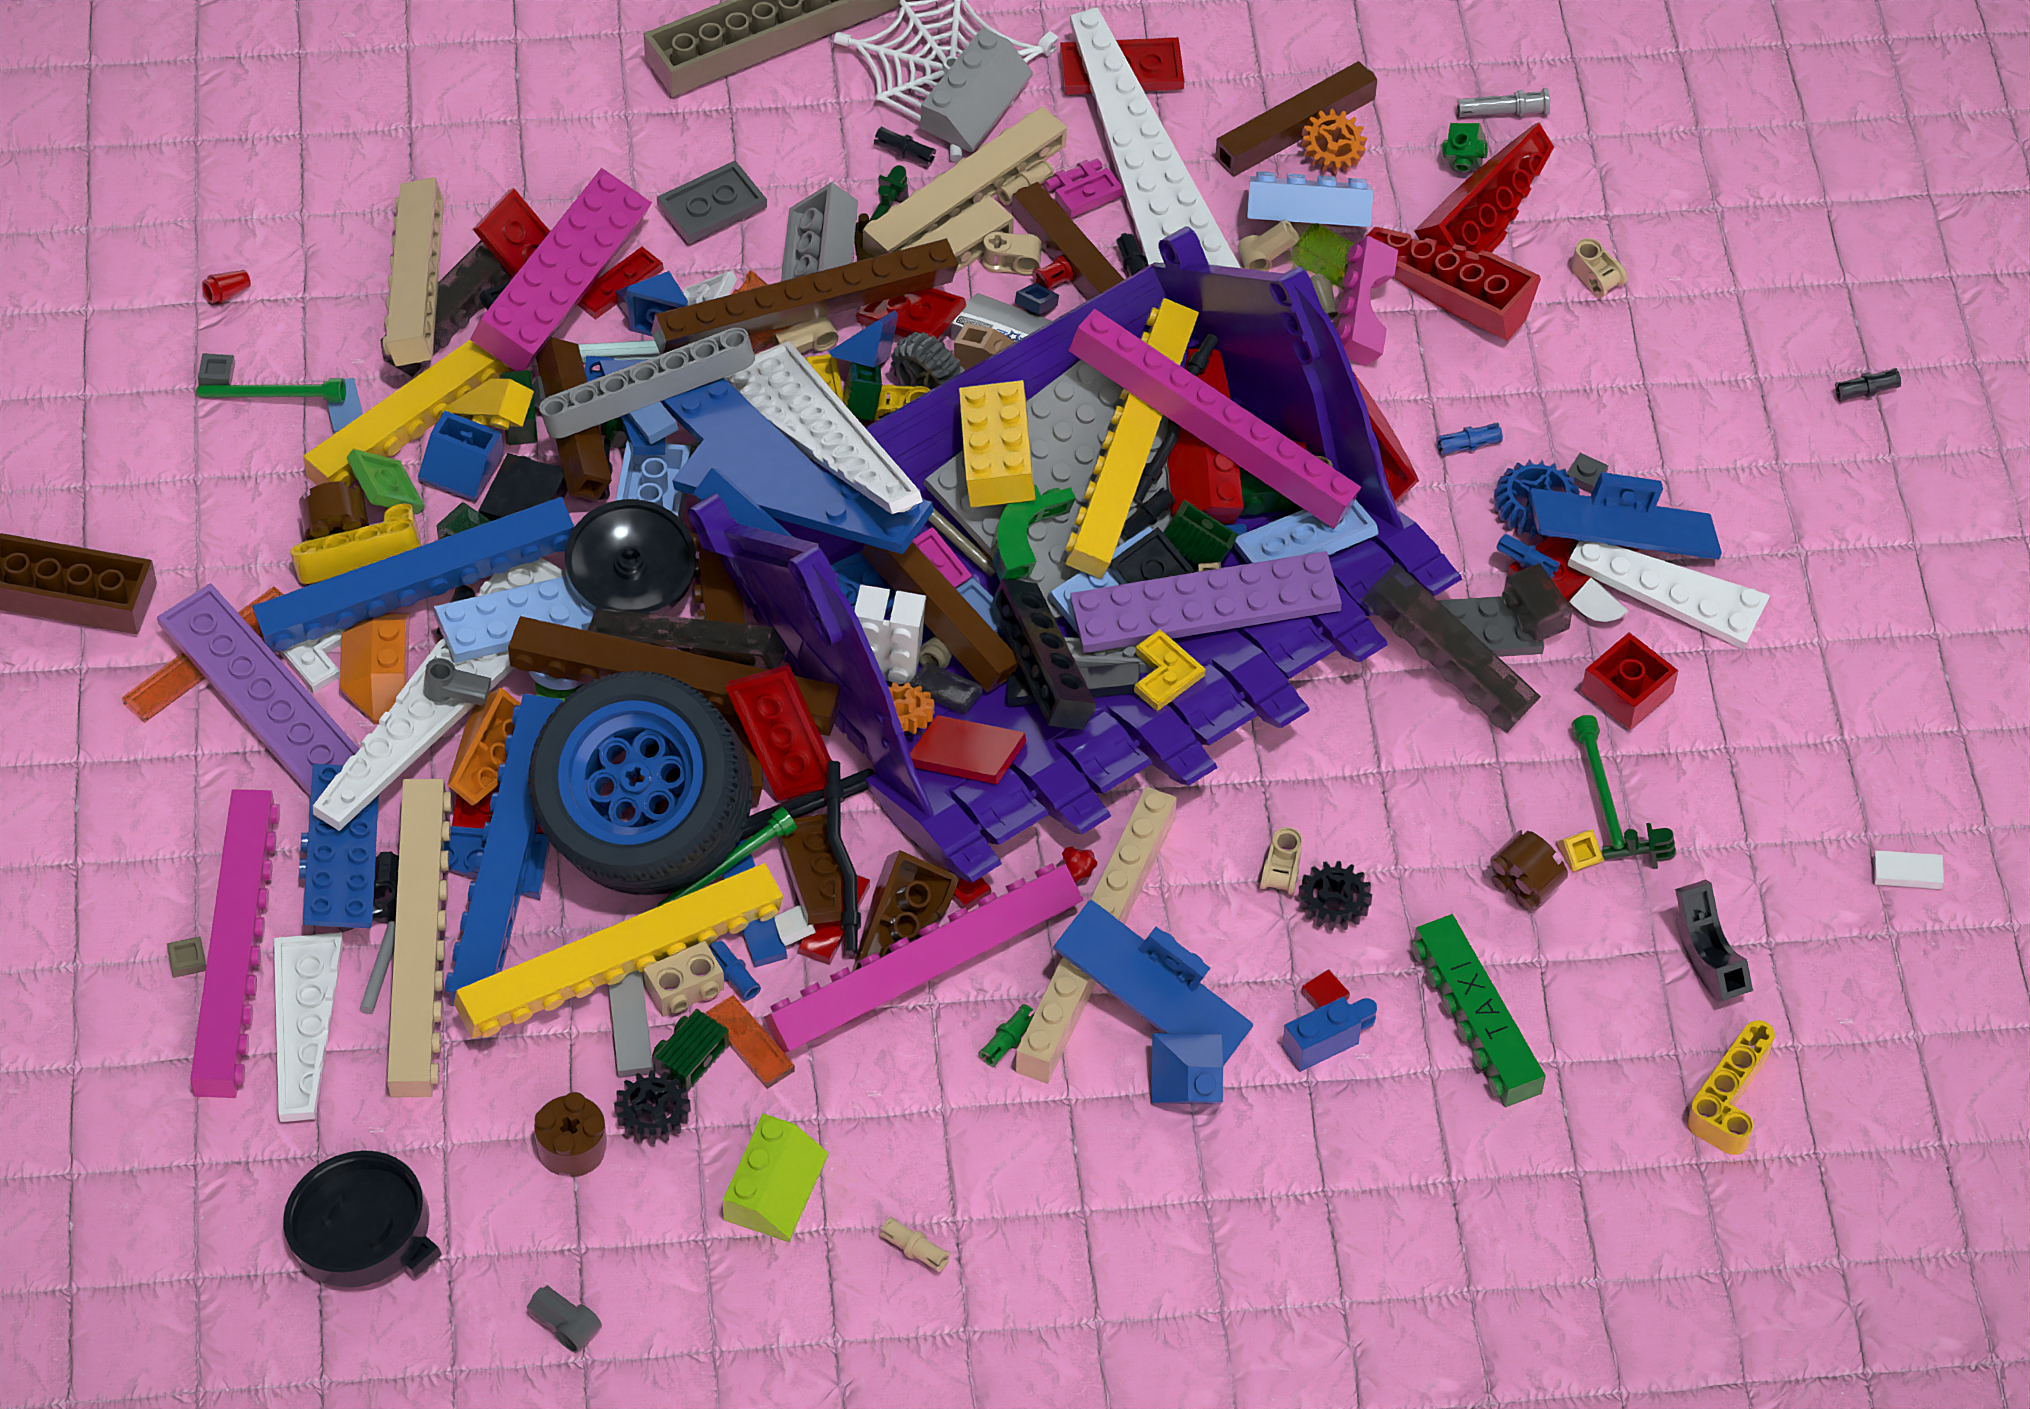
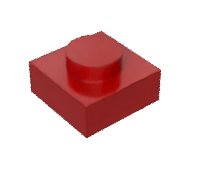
M982 877L974 882H967L959 878L952 899L961 909L966 907L968 911L977 905V900L991 894V887Z

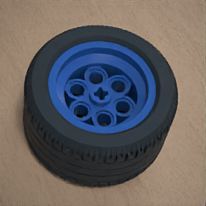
M640 671L614 673V675L609 674L601 677V679L590 681L588 685H583L576 689V692H572L566 697L565 701L561 702L555 708L554 713H551L549 718L546 719V724H543L539 732L540 735L534 743V750H532L530 758L531 763L529 764L528 775L530 777H528V786L532 809L541 830H543L544 835L555 849L591 880L622 893L633 895L665 894L668 891L680 890L682 886L684 888L694 884V880L698 882L706 877L705 874L707 872L710 874L717 868L718 864L721 865L727 858L728 853L730 854L735 848L736 842L740 840L743 834L742 830L746 827L747 817H749L751 810L750 803H752L753 797L751 766L737 733L716 707L697 689L679 679L661 673L655 674L648 671H642V673ZM652 744H659L657 755L651 758L645 757L647 747ZM626 751V758L622 763L612 764V761L619 754ZM680 769L681 774L677 781L672 783L666 782V776L670 770ZM641 774L644 778L643 783L637 782L634 785L631 782V778L638 777ZM608 782H613V792L608 796H601L600 790L602 786ZM662 800H667L669 806L666 812L658 815L655 814L654 808L656 804ZM635 807L634 817L629 821H622L621 815L626 808Z

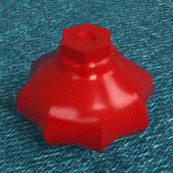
M1071 846L1065 848L1061 853L1063 860L1059 866L1066 864L1075 883L1090 877L1092 871L1098 866L1092 850L1074 849Z

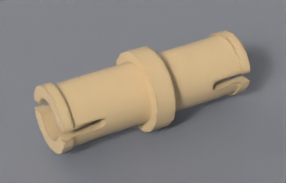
M1043 160L1030 170L1017 173L1015 179L997 189L999 200L1004 205H1010L1012 203V194L1020 188L1027 187L1035 182L1042 184L1045 180L1052 178L1054 174L1052 165L1048 161Z
M890 1217L884 1223L880 1237L889 1240L903 1249L904 1255L911 1259L918 1258L937 1272H941L949 1262L950 1252L927 1240L926 1234L919 1230L914 1232L893 1217Z

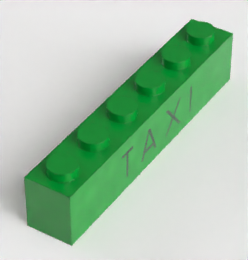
M1450 914L1417 926L1414 942L1411 943L1413 954L1426 967L1427 978L1431 986L1438 988L1446 1013L1448 1015L1452 1014L1455 1018L1463 1042L1468 1041L1472 1048L1476 1066L1480 1070L1483 1069L1485 1071L1492 1094L1495 1097L1499 1096L1505 1108L1542 1094L1546 1075L1454 915Z

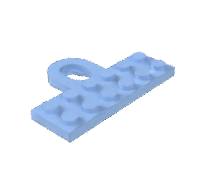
M567 576L434 606V617L455 663L508 651L510 640L520 616L587 631L629 622L607 618L592 611L575 595ZM529 671L530 676L537 683L550 689L567 690L583 684L579 681L565 678L557 679L547 674Z

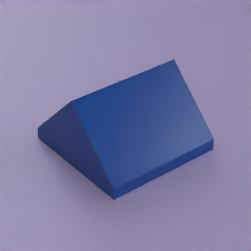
M670 271L630 285L627 289L629 329L632 332L652 336L651 331L656 314L688 306L687 298Z
M896 310L828 352L835 358L873 368L890 358L898 320Z

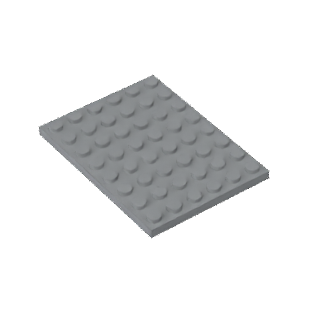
M1080 360L1027 401L1034 485H1037L1041 496L1053 488L1062 490L1071 487L1076 497L1069 513L1039 521L1027 529L1028 542L1037 562L1031 575L1016 579L1018 581L1038 584L1056 621L1062 618L1063 615L1048 596L1052 590L1081 572L1065 564L1069 552L1064 550L1071 532H1077L1079 526L1074 525V520L1080 507H1086L1088 501L1083 499V495L1089 481L1095 482L1097 475L1093 474L1092 470L1098 456L1104 457L1106 450L1102 449L1101 445L1107 431L1113 432L1115 427L1114 424L1110 423L1116 406L1122 407L1124 401L1119 398L1123 387L1083 360ZM1162 415L1146 463L1151 462L1167 435L1168 417ZM962 450L928 476L923 485L992 557L993 534L1008 503L970 507L964 450ZM1167 460L1161 469L1163 473L1157 484H1152L1142 503L1148 501L1162 487L1165 490H1169ZM1132 500L1126 520L1137 511L1136 507L1139 503ZM1170 508L1157 518L1156 524H1148L1141 531L1150 526L1152 530L1159 527L1163 532L1171 518ZM1120 534L1116 548L1128 541L1122 534Z

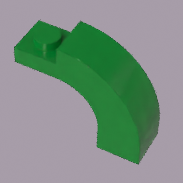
M1034 485L1036 500L1008 503L993 534L991 546L992 561L1000 582L1002 578L1016 580L1031 575L1037 560L1028 542L1027 529L1039 521L1069 513L1076 499L1071 487L1062 490L1053 488L1041 496L1037 485Z

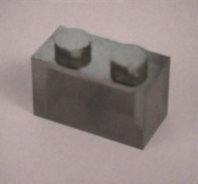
M1540 563L1506 576L1504 591L1502 592L1503 601L1508 609L1514 611L1522 630L1525 633H1529L1535 643L1570 628L1573 609Z

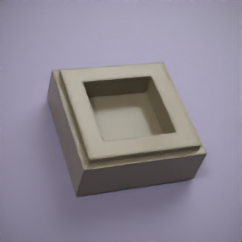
M201 936L167 943L174 978L206 971V960Z

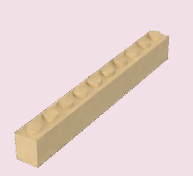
M403 779L387 1078L390 1097H432L433 1084H439L440 1080L439 1063H434V1053L441 1052V1033L435 1031L436 1022H442L443 1013L442 1001H437V991L444 990V972L438 971L439 961H445V940H440V931H446L447 914L446 910H441V903L448 900V881L443 880V871H449V851H444V841H450L451 824L450 821H445L446 812H452V792H446L444 779Z
M1145 787L1090 899L1124 925L1175 821L1177 797L1149 787ZM1062 957L1016 1054V1073L1046 1084L1049 1083L1097 983L1064 957Z

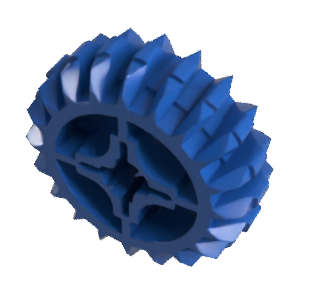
M1529 459L1526 466H1523L1517 462L1514 469L1507 468L1504 476H1500L1497 482V488L1494 491L1495 512L1499 513L1501 522H1507L1508 530L1517 528L1519 536L1527 532L1530 534L1531 539H1533L1539 533L1528 495L1530 489L1536 488L1580 495L1579 486L1575 485L1574 477H1567L1566 469L1556 470L1555 463L1551 466H1546L1543 460L1539 464H1533Z

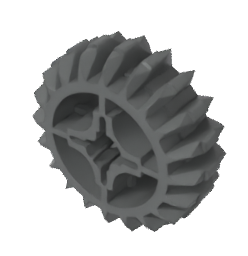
M914 332L912 335L903 338L891 354L893 360L891 366L895 369L894 375L900 379L899 384L902 386H924L932 390L966 371L965 368L960 366V359L955 358L952 351L945 347L944 342L939 343L935 336L929 337L925 332L921 334Z

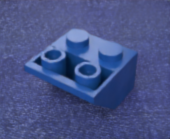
M444 411L430 434L418 474V480L476 502L504 456L502 432Z

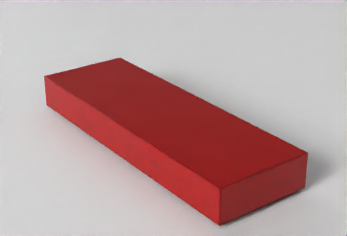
M642 246L599 277L577 305L596 320L618 304L615 291L658 275L664 270L663 262Z
M841 872L842 913L844 912V877ZM857 875L858 909L870 888V879ZM841 920L813 924L816 933L802 939L798 947L799 954L830 965L844 938Z

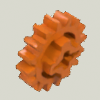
M1330 109L1328 116H1326L1321 110L1316 118L1312 116L1309 118L1307 126L1304 127L1301 133L1304 137L1300 142V146L1307 147L1303 155L1304 157H1313L1312 166L1320 163L1322 165V172H1325L1328 167L1332 168L1333 174H1337L1340 167L1345 172H1348L1351 165H1358L1366 151L1364 145L1367 137L1360 136L1364 127H1356L1354 125L1356 117H1352L1350 120L1346 119V111H1342L1340 116H1337L1334 109Z
M893 682L892 687L888 688L903 732L908 731L916 734L917 727L926 729L927 722L933 721L934 699H931V693H922L921 686L912 688L908 682L904 686H898L897 682Z

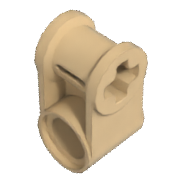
M991 232L985 236L983 245L986 252L982 257V265L989 272L1032 275L1033 270L1040 267L1042 244L1037 236ZM996 240L999 241L998 249L995 248ZM995 256H998L997 264H994Z
M1584 238L1577 242L1571 270L1589 288L1593 295L1601 298L1607 294L1609 289L1616 285L1622 286L1626 284L1627 274L1624 267L1597 240Z
M1283 827L1274 833L1268 859H1266L1263 869L1261 889L1273 887L1288 890V894L1294 895L1302 850V836L1296 829ZM1282 847H1289V848H1291L1292 850H1283V849H1281V848H1282Z

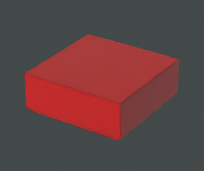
M1329 969L1302 985L1301 993L1316 1009L1341 997H1345L1346 1000L1350 997V992Z

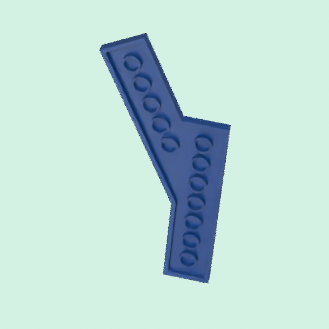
M724 378L660 401L670 415L700 443L672 480L674 490L695 495L693 492L712 467L718 468L772 518L900 554L905 552L933 513L932 502L922 499L923 502L914 505L908 511L891 514L836 475L823 472Z

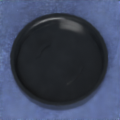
M352 1151L334 1156L318 1164L297 1183L285 1206L283 1229L295 1259L308 1275L332 1286L360 1287L391 1276L414 1257L428 1231L429 1206L418 1178L403 1161L378 1151Z

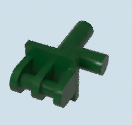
M901 165L894 166L887 177L882 175L878 177L879 204L869 222L877 220L886 214L894 201L902 203L909 198L905 167Z
M1646 823L1649 840L1638 841L1637 831L1627 829L1624 832V847L1617 850L1612 845L1603 846V858L1607 860L1651 853L1653 869H1658L1657 861L1670 860L1676 855L1673 831L1669 828L1652 829L1651 823Z

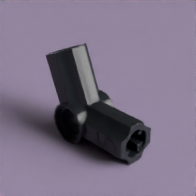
M392 851L380 852L376 856L372 922L378 921L387 924L388 922L396 921L399 855L394 854ZM339 927V930L342 933L354 929L349 927Z

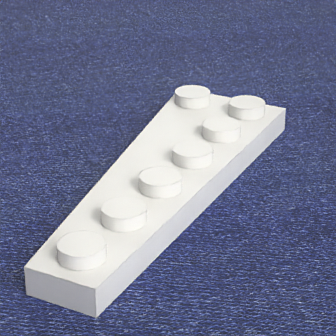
M1579 541L1567 564L1569 567L1740 649H1744L1770 595L1752 588L1737 585L1606 543Z
M342 932L274 938L278 1113L280 1122L316 1118L343 949Z

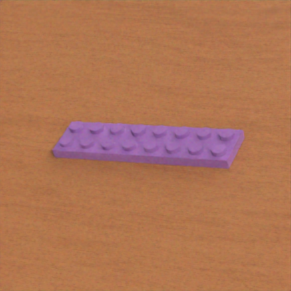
M1327 551L1070 593V602L1083 653L1140 644L1159 629L1172 639L1341 611L1342 605Z
M212 583L157 616L160 627L310 797L313 764L345 765L348 759L356 755L360 750Z

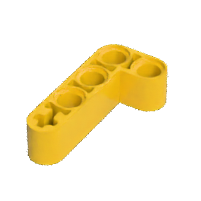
M403 503L388 508L384 513V522L299 543L291 548L290 554L299 582L309 584L323 581L420 547L421 535L412 506Z
M1754 1020L1745 1026L1697 1093L1691 1105L1687 1120L1689 1130L1697 1137L1730 1155L1742 1154L1747 1150L1754 1127L1753 1120L1747 1113L1738 1109L1735 1105L1769 1058L1775 1038V1031L1769 1023L1762 1020ZM1736 1065H1741L1745 1068H1739ZM1718 1089H1723L1727 1092H1721ZM1700 1113H1705L1710 1117L1702 1116ZM1730 1131L1739 1132L1741 1135L1733 1134Z

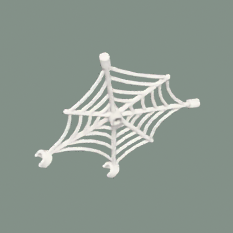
M900 0L899 3L902 7L898 17L888 29L872 37L859 40L853 39L852 35L838 31L834 37V43L847 47L853 45L867 59L876 78V100H881L919 121L921 119L919 114L887 97L895 95L921 108L922 103L901 92L911 89L928 97L930 92L917 86L928 84L935 87L938 83L933 80L943 78L958 59L956 53L961 55L963 52L957 47V40L959 39L965 47L969 45L958 31L959 21L972 36L975 37L977 35L960 15L961 1L971 16L983 28L1008 39L1013 45L1026 48L1017 51L1021 57L1028 55L1023 59L1026 63L1041 53H1044L1046 56L1052 55L1058 50L1053 44L1059 39L1058 36L1049 31L1040 39L1038 46L1014 40L988 26L977 16L967 0H954L953 3L940 9L917 14L913 12L911 7L927 5L939 0L914 2ZM954 8L953 17L940 23L923 25L919 18L938 15ZM904 12L910 17L908 27L900 37L879 46L867 43L890 33L901 22ZM952 23V31L941 35L931 36L927 31ZM913 24L916 25L919 32L909 44L896 51L888 49V47L904 40L910 33ZM922 35L928 42L923 50L914 56L904 53L912 48ZM951 37L950 46H938L935 42ZM931 46V48L933 49L931 55H929L925 59L920 58L921 56L926 54V52ZM864 49L878 52L887 74V91L882 92L878 69ZM950 51V56L946 57L943 52ZM937 54V56L943 64L931 60L934 59ZM885 55L892 56L895 62L898 81L895 88H892V74ZM899 59L908 61L911 71L910 82L903 85ZM914 63L924 65L926 70L924 77L915 80L916 70ZM930 67L940 71L931 74ZM951 143L950 160L958 162L962 159V148Z

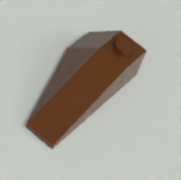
M901 850L888 855L875 887L852 972L862 967L859 962L861 959L875 952H878L879 956L882 957L891 952L889 945L905 937L908 938L909 942L921 937L918 931L936 922L949 908L960 877Z

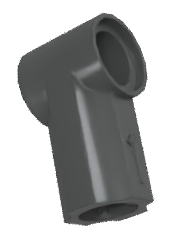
M435 658L426 665L423 693L425 697L434 702H443L453 698L484 706L488 698L492 678L457 670L451 661L444 658Z
M548 1285L543 1288L540 1287L532 1295V1299L527 1305L528 1313L553 1330L559 1342L574 1353L579 1352L602 1328L600 1319L592 1310L582 1304L576 1307Z

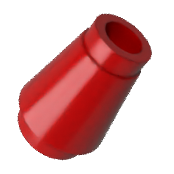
M244 269L211 274L202 281L204 296L210 304H221L251 286L250 277Z

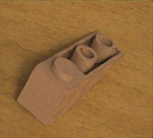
M965 322L954 341L955 358L960 359V366L967 370L1015 343V341L996 329Z

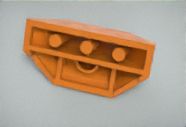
M385 613L377 618L366 619L341 633L340 691L357 708L364 712L373 724H379L381 716L385 711L389 712L396 703V697L408 683L409 613Z

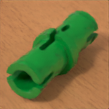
M1022 1004L1006 1023H1002L996 1028L995 1036L978 1053L981 1059L988 1055L983 1062L991 1067H995L1011 1047L1015 1048L1021 1043V1036L1027 1031L1035 1014L1034 1012L1029 1016L1030 1012L1033 1011L1030 1006Z

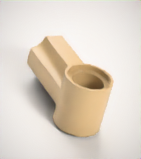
M1284 219L1260 236L1250 235L1243 238L1238 244V250L1244 269L1269 271L1272 266L1271 260L1300 240L1292 224Z
M827 316L804 321L772 334L774 347L790 341L799 353L812 348L821 352L826 351L836 345L839 339L837 331Z

